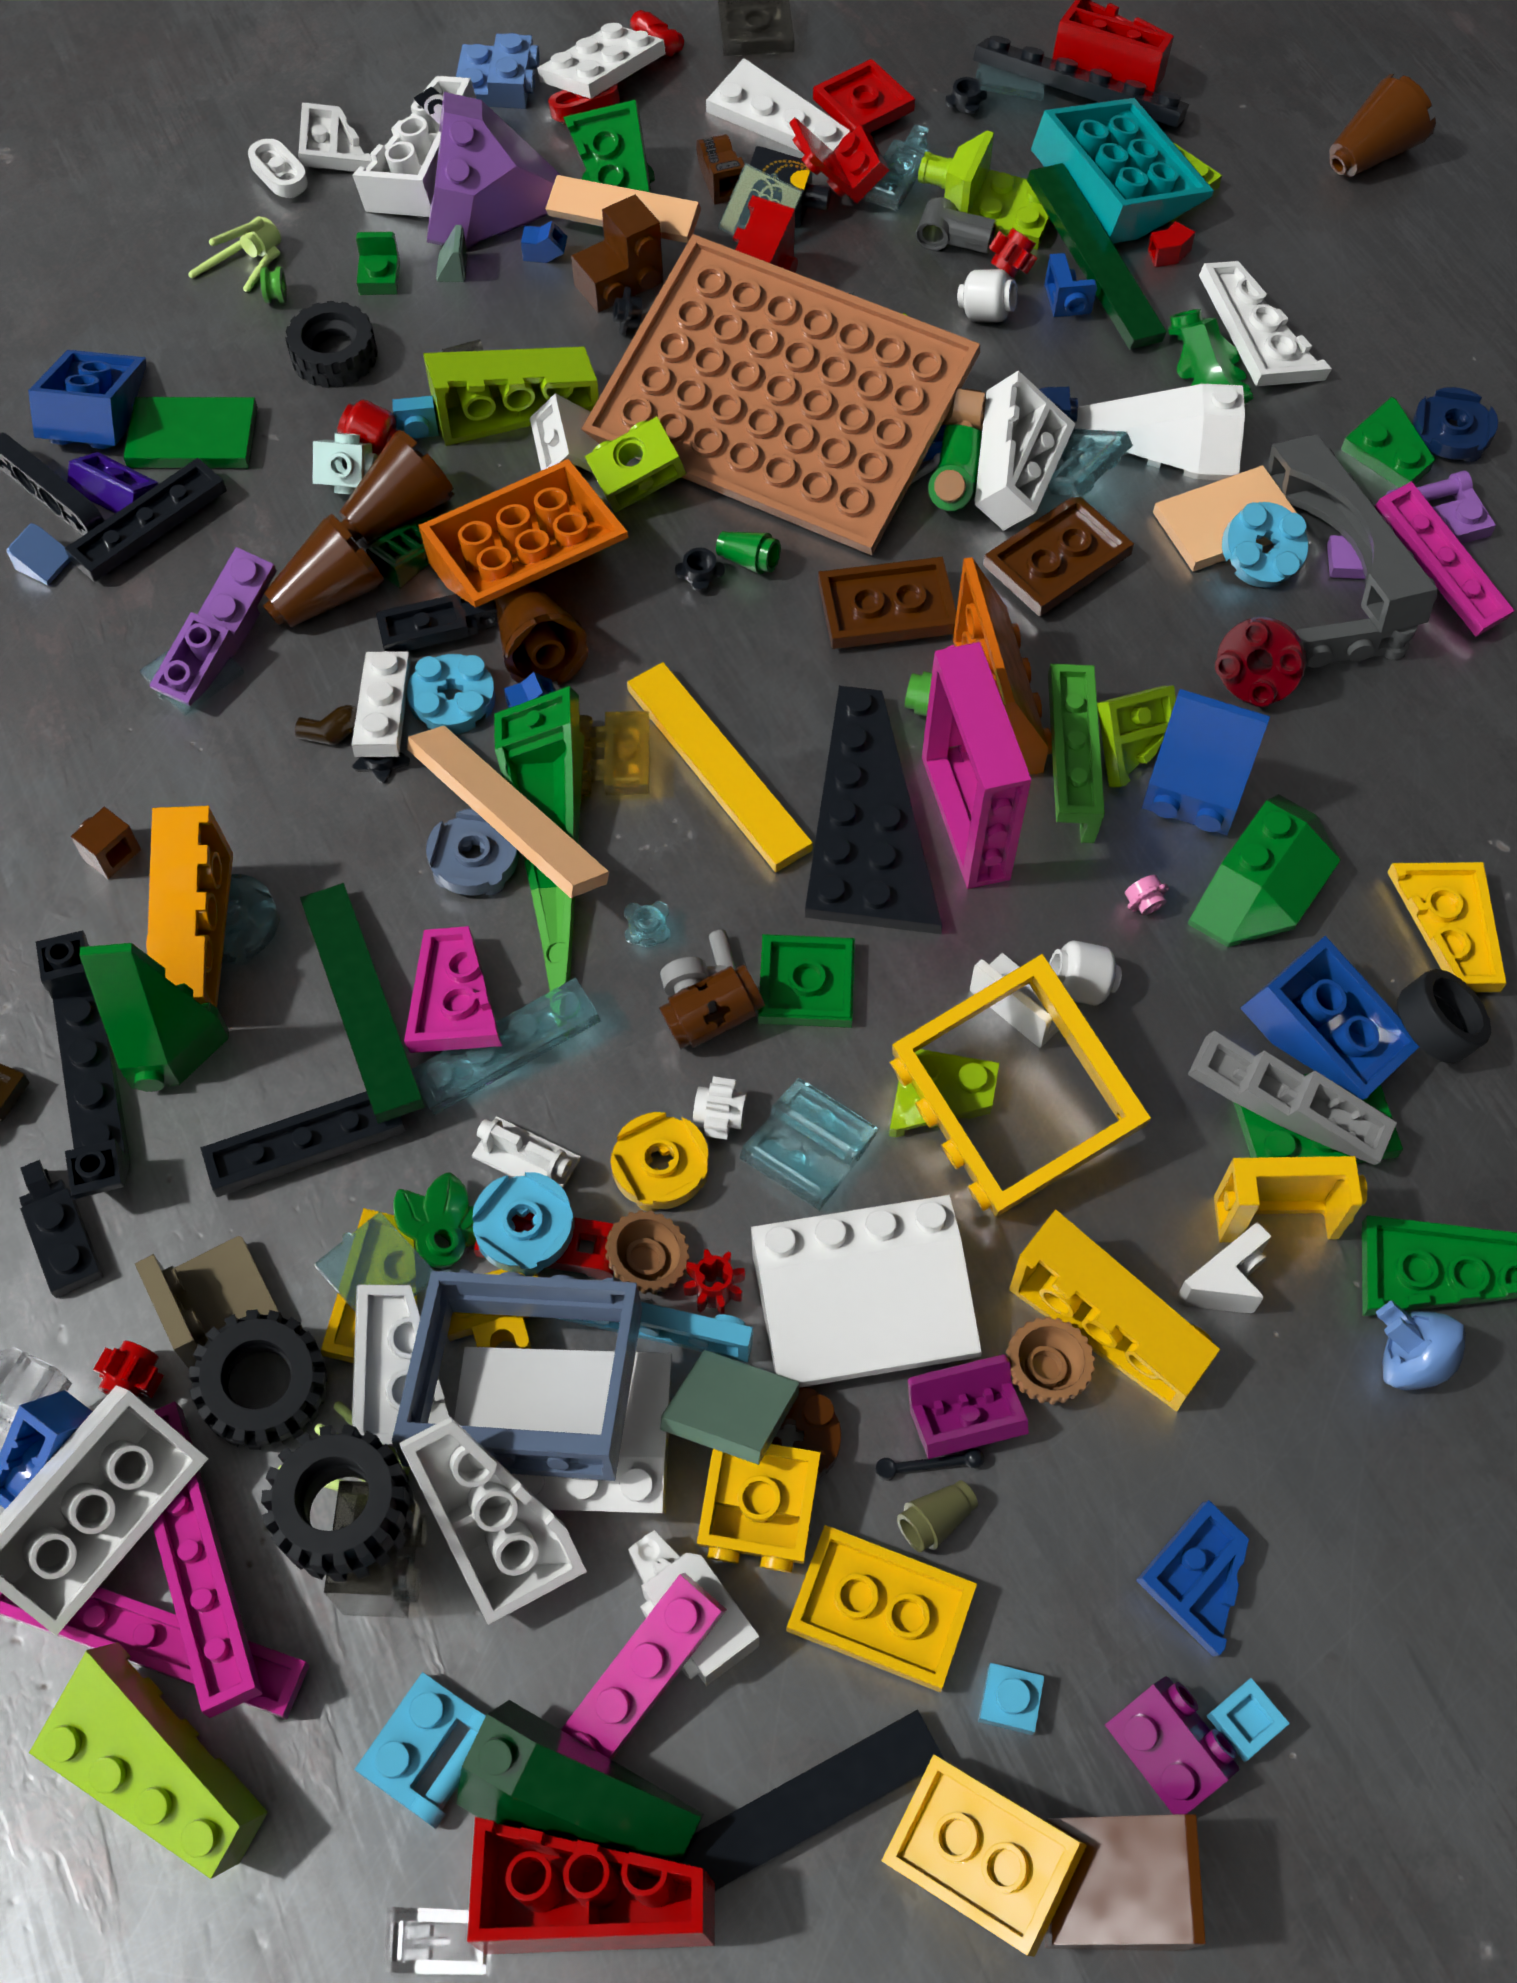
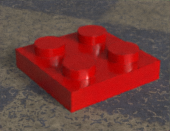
M872 58L813 87V100L834 120L849 129L850 133L859 124L871 133L913 112L915 109V98Z

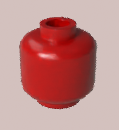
M364 399L355 405L350 403L347 405L337 427V433L360 435V443L372 444V453L377 454V457L390 438L398 431L396 430V419L391 411Z

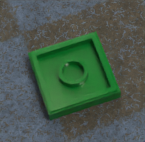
M762 934L759 993L765 1007L758 1010V1024L852 1028L855 938Z

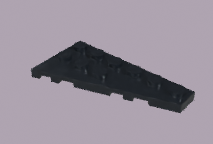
M839 685L806 898L805 918L941 934L942 922L882 690Z

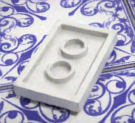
M608 23L603 25L599 32L578 40L575 46L565 52L552 55L551 60L537 67L539 80L542 83L592 99L666 54L664 39L648 35L646 31H634L622 27L619 23Z

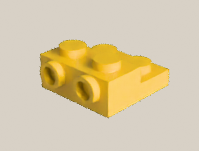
M771 1444L758 1465L713 1449L697 1537V1545L708 1548L707 1558L739 1564L740 1554L761 1557L760 1568L792 1573L793 1563L804 1564L821 1452Z

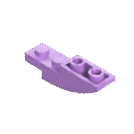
M235 547L198 614L193 612L189 614L149 685L150 688L188 706H191L202 696L228 665L259 617L260 612L257 606L277 572L275 565Z

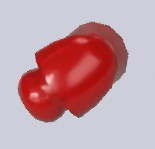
M639 10L632 15L630 19L632 30L646 31L648 35L664 39L666 53L664 56L672 57L674 53L682 51L685 43L681 33L675 29H669L668 24L651 12Z

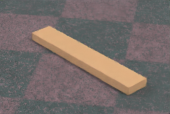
M440 726L408 736L407 750L570 898L607 884L609 871L446 726Z

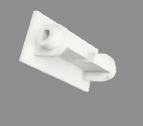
M497 1116L492 1122L484 1119L479 1125L477 1137L482 1140L472 1154V1158L511 1177L525 1176V1172H536L553 1179L562 1188H564L581 1159V1156Z

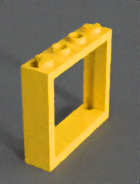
M1043 954L892 1044V1054L895 1059L889 1063L896 1072L898 1080L904 1087L910 1083L921 1098V1100L915 1103L920 1115L929 1128L936 1124L938 1125L947 1140L941 1144L947 1158L956 1170L962 1166L965 1168L974 1182L967 1186L973 1199L977 1201L982 1211L990 1208L996 1218L1143 1129L1151 1119ZM1029 984L1118 1121L1002 1191L915 1052Z

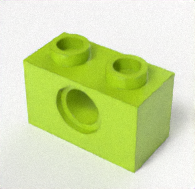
M657 416L649 421L636 423L629 432L613 441L600 443L594 448L593 452L584 456L614 513L687 474L679 455ZM636 457L642 458L638 464L626 466L631 459Z

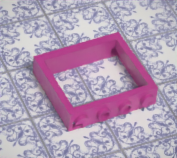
M976 642L956 647L951 645L934 653L922 760L967 889L1011 880L1032 778L981 643Z

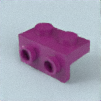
M1005 1354L910 1377L907 1381L910 1413L928 1459L1029 1434L1028 1418L1012 1385L1011 1366Z
M1165 1676L1150 1686L1108 1721L1105 1726L1173 1815L1187 1814L1225 1784L1240 1769L1233 1760L1236 1758V1753L1229 1741L1218 1730H1210L1196 1713L1199 1708L1192 1694L1181 1683H1173L1169 1677Z

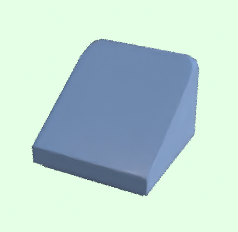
M30 523L7 548V554L15 570L48 586L71 561L64 549L66 547L33 523Z

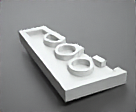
M745 58L741 60L706 99L707 113L798 151L800 150L792 140L795 134L789 124L794 117L832 151L839 146L842 138L850 133L849 129Z
M1239 261L1204 263L1199 277L1256 387L1326 381L1332 368L1324 359L1317 361L1310 354L1309 351L1312 345L1303 335L1296 337L1286 326L1288 317L1280 308L1276 309L1266 303L1265 297L1267 293Z

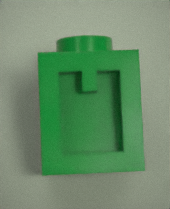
M358 232L356 234L359 263L356 284L359 295H397L400 257L395 233Z

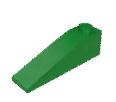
M133 943L80 947V959L118 1068L131 1089L155 1092L163 1089L164 1086L180 1085L229 1039V1029L219 1009L210 1002L200 1004L194 1000L193 989L185 983L175 985L165 978L166 969Z

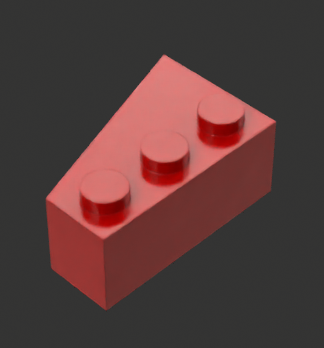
M1075 0L1059 22L1052 59L1057 60L1060 57L1069 58L1078 63V68L1091 71V69H1102L1110 72L1112 79L1124 83L1126 80H1136L1144 83L1147 86L1146 90L1155 92L1165 76L1174 36L1139 17H1136L1132 22L1118 15L1119 7L1112 3L1107 4L1105 8L1091 0Z
M752 195L747 205L748 209H750V219L745 229L737 227L733 236V241L738 242L735 250L796 273L798 259L794 257L795 209Z

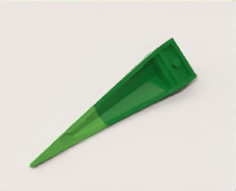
M568 686L494 713L495 753L502 777L578 843L585 736L580 732L579 695ZM523 855L542 943L555 1026L566 1033L575 897L570 898Z

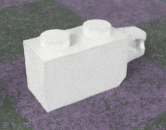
M655 1530L645 1535L628 1549L629 1555L644 1583L641 1586L647 1602L641 1605L640 1608L645 1617L649 1615L679 1574L686 1573L727 1609L683 1666L682 1670L690 1680L699 1675L707 1687L759 1647V1635L702 1555L685 1553L680 1557Z

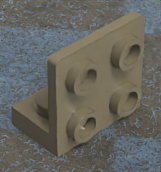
M236 1236L175 1268L172 1265L164 1269L154 1254L134 1263L174 1351L188 1369H190V1366H195L196 1358L193 1354L198 1344L204 1347L209 1340L205 1334L213 1327L217 1330L226 1325L225 1318L235 1314L236 1318L240 1319L247 1316V1310L258 1309L261 1315H268L269 1310L279 1312L241 1236Z

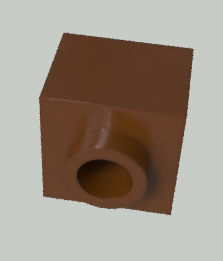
M105 806L93 817L86 819L79 826L78 830L71 835L83 860L107 879L111 878L141 851L130 826Z

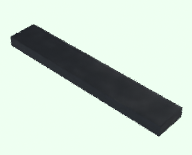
M917 1709L696 1832L681 1864L703 1868L714 1881L716 1893L922 1777L933 1754L943 1759L944 1757Z

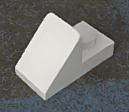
M1256 1222L1185 1280L1176 1296V1300L1182 1306L1238 1313H1254L1263 1300V1295L1246 1277L1252 1274L1266 1260L1267 1257L1262 1252L1272 1236Z

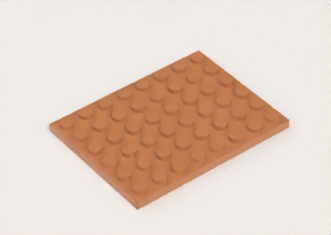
M692 234L581 429L600 444L604 441H613L629 432L636 423L649 421L657 416L687 473L682 478L872 556L950 411L957 388H962L980 354V343Z

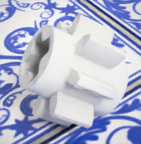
M713 1076L710 1088L698 1087L694 1103L693 1122L704 1124V1136L727 1140L730 1128L742 1129L747 1093L736 1092L735 1079Z

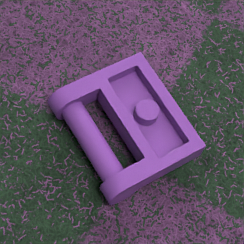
M1467 471L1451 474L1449 479L1417 487L1427 501L1449 495L1454 497L1456 501L1434 506L1433 509L1461 544L1492 535L1496 524L1473 490L1472 478ZM1396 489L1388 491L1387 494L1395 491Z

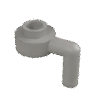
M716 930L709 934L716 966H706L705 961L699 957H684L676 959L662 968L660 976L667 995L672 996L729 966H732L733 969L737 968L725 930Z

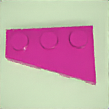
M469 926L427 929L423 932L404 1039L410 1053L502 1046L475 941Z

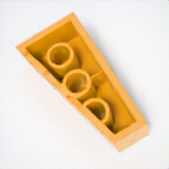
M209 806L152 808L147 955L166 969L165 978L173 984L185 983L192 988L193 999L198 1003L210 1002L217 1007L233 852Z

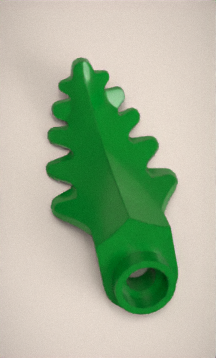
M1201 309L1183 311L1170 316L1171 326L1168 327V334L1177 335L1178 340H1183L1184 343L1177 365L1178 375L1183 379L1194 378L1191 386L1198 384L1243 385L1244 404L1251 401L1254 397L1253 393L1250 392V386L1241 382L1247 376L1243 370L1233 365L1240 360V355L1237 348L1230 344L1220 333L1217 319L1203 318Z

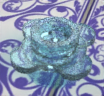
M657 901L653 905L640 906L637 903L627 905L624 909V917L628 920L625 939L630 944H638L644 947H651L666 942L671 935L670 929L666 926V917L669 915L667 904ZM645 920L652 922L650 925L643 924Z

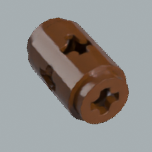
M743 964L735 969L729 966L668 997L669 1003L659 1007L681 1050L689 1045L695 1048L757 1016L755 1011L765 1007V1004L750 973ZM715 1000L717 1010L709 1013L707 1004Z

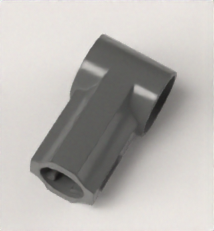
M936 197L927 202L915 235L918 243L928 250L938 251L948 244L989 254V246L993 241L997 221L958 211L955 204L950 200Z

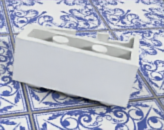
M1019 370L987 390L974 503L977 508L1003 531L1036 513L1075 426V423Z

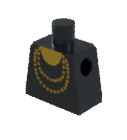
M756 146L749 167L801 192L794 208L795 228L802 225L807 207L828 210L831 187L812 184L813 172L804 164L802 158ZM767 179L771 185H779L774 180ZM759 180L752 189H756L761 193L769 185L764 180ZM772 187V199H776L781 203L782 190L778 187ZM770 188L766 189L763 194L771 197ZM751 191L740 215V225L746 226L749 220L750 209H748L747 205L752 195L759 197L756 191ZM762 196V197H761V198H764V199L769 200L768 197H766V196Z

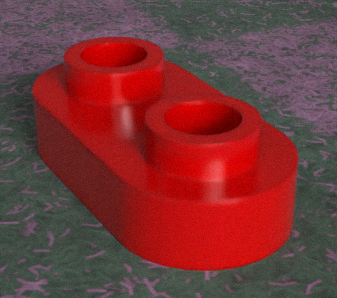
M616 83L592 99L566 90L553 94L548 100L552 119L566 125L563 118L565 116L618 104L620 101L618 84Z

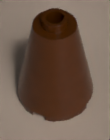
M1389 74L1381 80L1330 147L1329 161L1332 169L1340 175L1353 177L1425 142L1434 133L1436 118L1434 117L1430 121L1428 109L1432 106V103L1420 85L1405 75L1396 79L1393 78L1394 74Z
M398 430L390 438L339 511L343 519L341 523L352 534L351 538L355 543L361 539L368 545L446 503L455 496V493L452 492L454 488L444 472L428 453L423 455L418 450L414 451L412 449L417 442L404 431Z
M330 514L321 521L264 592L269 601L262 606L279 626L286 621L292 628L378 588L384 582L383 576L363 548H359L351 538L352 534L333 514Z
M534 583L526 584L495 599L504 663L514 681L521 683L533 672H536L551 679L552 682L557 681L561 685L569 681L580 671L588 657L589 650L586 645L587 635L585 630L576 619Z

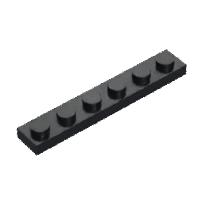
M990 36V38H986L976 45L973 61L1098 102L1135 98L1153 120L1173 127H1177L1186 117L1189 104L1180 101L1181 97L1173 92L1160 91L1158 94L1146 90L1147 86L1136 80H1126L1124 83L1112 79V74L1102 69H1091V71L1078 68V63L1069 58L1060 57L1054 60L1045 57L1044 51L1035 47L1026 46L1020 49L1011 46V41L1001 36Z

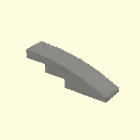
M1215 1030L1205 1037L1188 1073L1190 1077L1227 1099L1279 1126L1373 1165L1381 1162L1397 1123L1317 1071L1304 1076L1265 1050L1254 1056Z

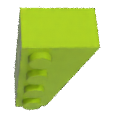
M119 1642L86 1650L30 1749L29 1754L208 1878L212 1879L238 1865L268 1811L221 1758L214 1759L197 1739L200 1734L186 1718L180 1720L161 1699L160 1696L163 1692L149 1677L143 1678L128 1661L131 1656Z

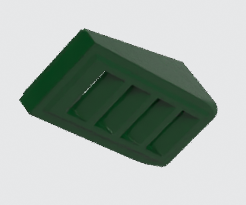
M425 513L375 541L366 549L367 555L378 568L381 575L400 589L429 564L424 544H420L415 540L418 537L422 539L419 525L435 518L429 513ZM409 546L412 548V550L408 551L405 548Z

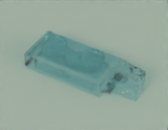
M915 124L905 142L893 140L883 156L890 171L864 196L865 201L899 211L918 179V171L924 153L930 151L926 149L928 146L926 142L929 128Z

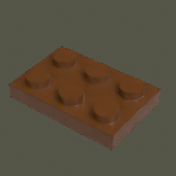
M1076 493L986 553L983 566L1034 613L1041 617L1132 555L1134 543Z
M943 556L818 571V585L832 649L954 634L956 608Z

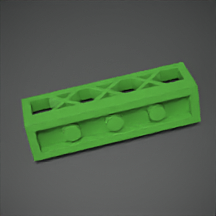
M1050 664L1048 689L1056 822L1080 823L1081 843H1095L1105 815L1094 665Z

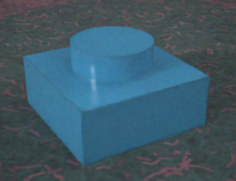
M433 395L392 399L397 430L404 431L413 439L439 436Z

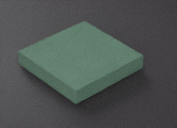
M703 1350L663 1412L660 1430L759 1465L798 1397L800 1382Z

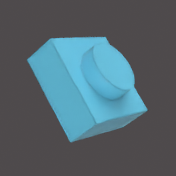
M990 1663L987 1670L978 1722L1033 1735L1036 1729L1044 1676Z
M1252 1678L1248 1679L1207 1715V1718L1225 1736L1244 1762L1249 1760L1290 1724Z

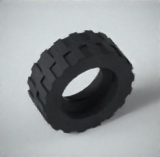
M327 301V303H315L311 307L299 311L300 313L290 320L291 324L286 328L287 337L285 339L294 371L297 370L298 376L302 380H307L309 384L314 386L320 385L323 388L337 386V388L344 387L346 384L357 382L362 376L365 377L369 373L370 368L374 367L378 350L373 327L368 315L362 313L359 307L351 306L347 302ZM329 336H345L351 339L349 346L333 353H320L312 348L317 341Z

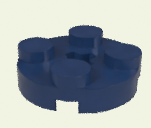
M1447 387L1436 390L1434 396L1427 399L1425 396L1419 402L1412 424L1432 455L1474 462L1481 458L1483 451L1490 446L1498 428L1496 411L1492 406L1488 411L1485 406L1480 404L1482 397L1475 392L1462 388ZM1449 421H1457L1459 427L1449 424Z

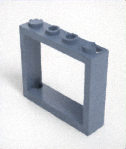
M460 1269V1272L431 1271L392 1437V1444L401 1465L410 1467L399 1443L435 1425L428 1423L453 1312L620 1322L601 1435L476 1426L461 1427L511 1474L615 1481L642 1316V1305L637 1283L614 1281V1278H606L602 1281L582 1280L568 1275H555L547 1278L524 1276L516 1272H504L500 1275L478 1274L464 1269Z

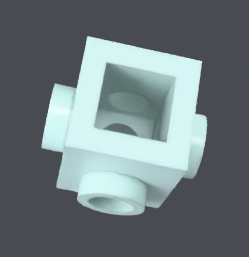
M335 433V440L313 441V484L334 485V493L352 494L377 458V454L372 453V444L360 443V435Z

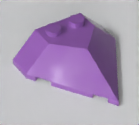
M444 92L439 127L441 135L435 187L430 206L426 242L443 246L455 225H462L468 249L488 237L496 234L499 236L547 216L548 213L545 208L556 176L561 174L482 100Z

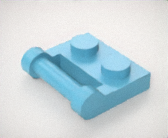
M422 1672L354 1770L436 1829L446 1815L442 1809L459 1785L462 1765L486 1716ZM460 1721L470 1730L426 1795L422 1797L413 1788Z

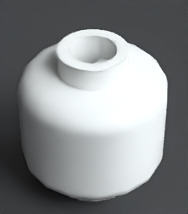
M1003 269L973 270L968 274L965 284H960L958 287L959 308H964L967 318L972 322H1002L1007 318L1009 312H1014L1016 308V281L1010 279L1009 274Z
M1072 940L1065 944L1062 949L1055 950L1049 962L1073 1001L1077 1003L1097 1006L1104 1002L1110 993H1115L1121 983V967L1116 965L1115 956L1111 949L1105 946Z

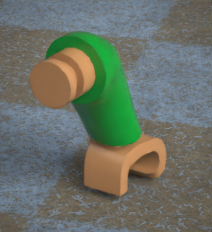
M957 388L954 403L942 424L946 425L944 429L941 453L937 469L928 483V493L932 502L938 508L945 511H957L966 507L976 494L986 402L985 393H982L980 390Z

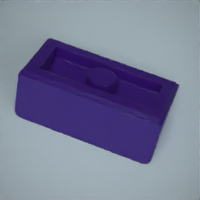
M99 452L69 461L67 482L90 501L114 513H117L159 484L157 481Z

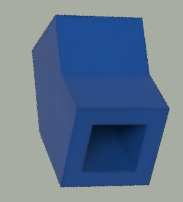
M553 221L541 227L524 226L521 239L523 261L548 263L561 256L565 252L568 236Z
M533 672L521 683L506 687L504 691L507 706L510 708L554 692L556 689L551 679Z

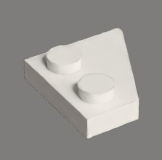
M302 102L298 160L303 166L355 172L360 166L366 168L372 161L370 154H364L359 146V137L355 130L347 124V117L340 106Z

